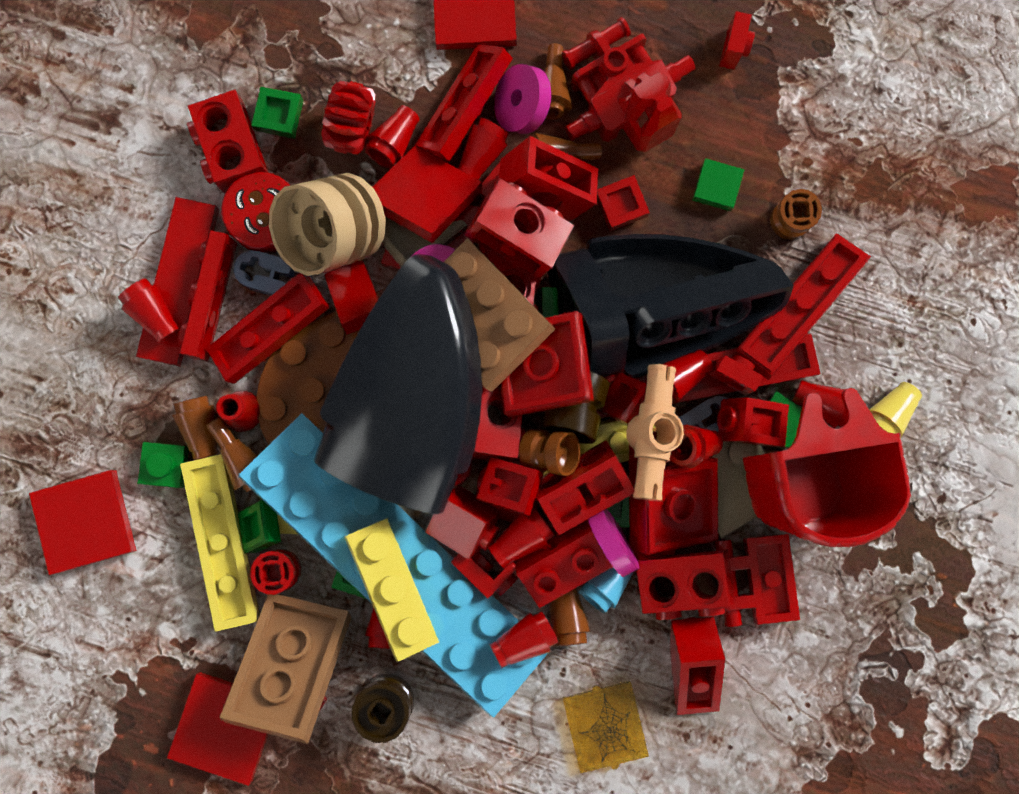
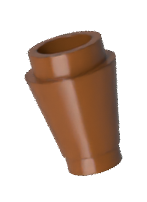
M205 395L174 403L176 414H173L172 417L189 451L192 453L193 460L217 454V442L206 427L207 424L215 420L214 404H209L208 396Z
M577 588L551 602L549 623L558 640V643L553 645V647L587 644L586 633L591 631Z

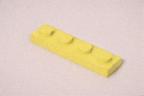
M219 454L181 463L180 466L214 630L217 632L255 623L258 621L260 612L254 585L250 577L248 556L243 551L234 489L223 458Z

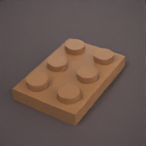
M467 238L444 263L455 269L463 285L477 331L482 385L492 392L555 328Z
M279 594L267 595L220 719L225 723L308 744L352 618L349 611Z

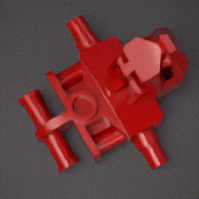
M623 17L617 19L616 23L601 32L598 30L591 31L586 35L587 40L568 51L565 49L561 52L562 58L570 70L591 56L594 58L593 62L577 70L572 77L571 87L573 91H581L589 104V110L581 114L579 119L565 126L568 137L574 141L586 133L590 134L597 130L602 140L609 142L616 138L619 130L623 128L635 149L641 152H647L671 138L682 118L681 111L673 101L677 89L675 84L682 77L695 70L696 67L693 59L687 55L677 62H671L666 66L662 59L652 61L644 48L647 39L643 33L619 47L611 48V44L624 37L628 38L631 36L630 27Z

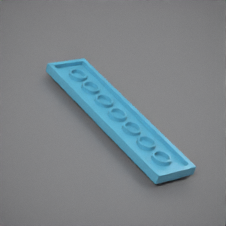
M301 413L238 477L370 603L371 600L344 537L387 518L439 640V643L422 650V652L490 717L494 718L548 653L501 668L489 644L497 641L501 635L519 622V620L492 595L487 599L451 563L454 558L430 535L425 533V530L401 507L359 490L334 477L315 464L314 457L323 433Z

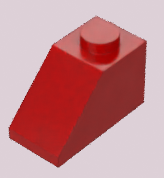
M688 617L682 620H671L670 657L677 715L720 711L725 656L715 618Z

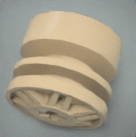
M343 173L286 186L275 195L269 210V229L276 250L287 265L294 271L306 276L322 274L337 269L342 265L352 264L369 258L378 251L385 236L386 219L382 202L370 184L362 177L351 173Z

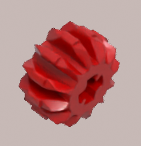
M341 80L332 86L322 121L321 135L325 147L332 148L335 152L358 155L365 148L375 114L376 101L373 89L365 87L361 83Z

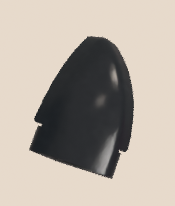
M627 234L592 238L587 241L586 249L582 248L559 254L553 267L547 272L550 287H556L558 290L559 315L579 311L582 314L590 372L602 377L623 372L631 378H637L648 374L647 368L650 364H663L693 353L698 349L705 352L781 311L787 305L794 286L782 268L771 260L716 242L665 234Z
M413 255L403 264L386 287L353 341L321 408L320 416L327 424L314 457L315 464L359 490L383 500L430 514H441L444 512L458 474L465 473L469 469L475 450L481 413L482 374L477 331L460 277L452 266L431 255Z

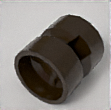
M590 372L594 401L545 410L540 429L548 430L551 434L556 431L573 432L580 444L595 443L601 417L596 411L603 409L610 386L609 381L596 373Z
M381 674L372 678L362 688L352 706V722L356 731L364 739L373 743H386L396 739L405 730L414 708V694L410 685L403 678L394 674Z

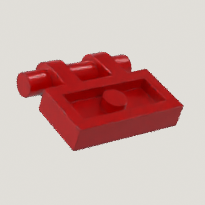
M789 534L743 538L745 555L733 556L731 540L714 541L715 550L728 549L735 602L730 607H724L725 627L742 626L740 609L752 608L753 620L757 625L800 620ZM747 569L750 593L738 594L735 570Z

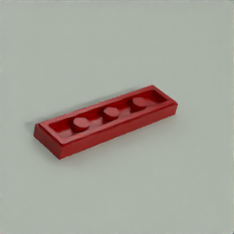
M176 197L154 284H157L174 321L181 328L184 322H188L191 310L188 302L189 291L193 282H198L201 270L198 261L200 247L204 241L208 242L210 230H215L220 209L216 205ZM143 328L136 357L181 367L184 355L180 354L181 346L178 343L179 331L168 340L159 344L154 336Z
M836 233L793 283V290L787 305L775 315L759 323L737 348L735 355L752 362L755 365L754 370L769 380L864 268L871 256Z

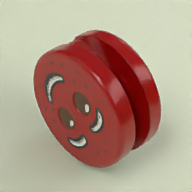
M269 172L246 174L234 181L223 197L221 215L225 228L238 243L249 251H260L267 254L278 252L273 244L269 229V210L275 195L284 187L290 186L288 182L278 175Z

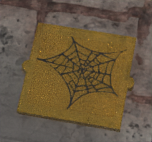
M631 681L602 688L599 685H594L590 691L562 697L580 773L609 766L612 769H617L621 763L649 757Z

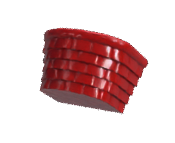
M848 388L842 392L841 397L847 417L841 428L834 429L825 423L822 417L821 397L816 393H811L804 398L796 438L788 449L780 452L743 457L749 497L752 500L751 505L757 518L762 519L765 524L818 545L832 548L855 547L885 535L895 528L896 524L905 514L910 503L911 492L906 460L903 457L904 450L900 439L901 434L889 433L883 430L854 388Z

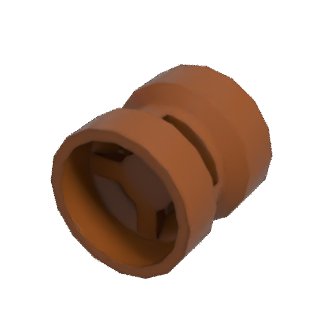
M792 190L782 198L781 202L771 212V228L776 235L783 239L794 240L800 238L809 229L814 227L821 218V202L809 190Z
M532 428L522 437L519 448L520 462L522 466L538 470L541 473L548 470L555 475L569 476L578 466L581 452L580 443L573 432L556 431L551 434L548 430Z

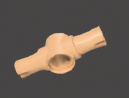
M650 364L647 368V386L644 403L640 404L639 415L632 418L626 432L627 440L635 450L634 457L638 459L633 498L662 501L665 463L670 461L671 451L678 448L681 444L684 429L681 420L675 414V407L672 406L676 368L661 364ZM653 425L656 427L657 430L656 440L653 437Z

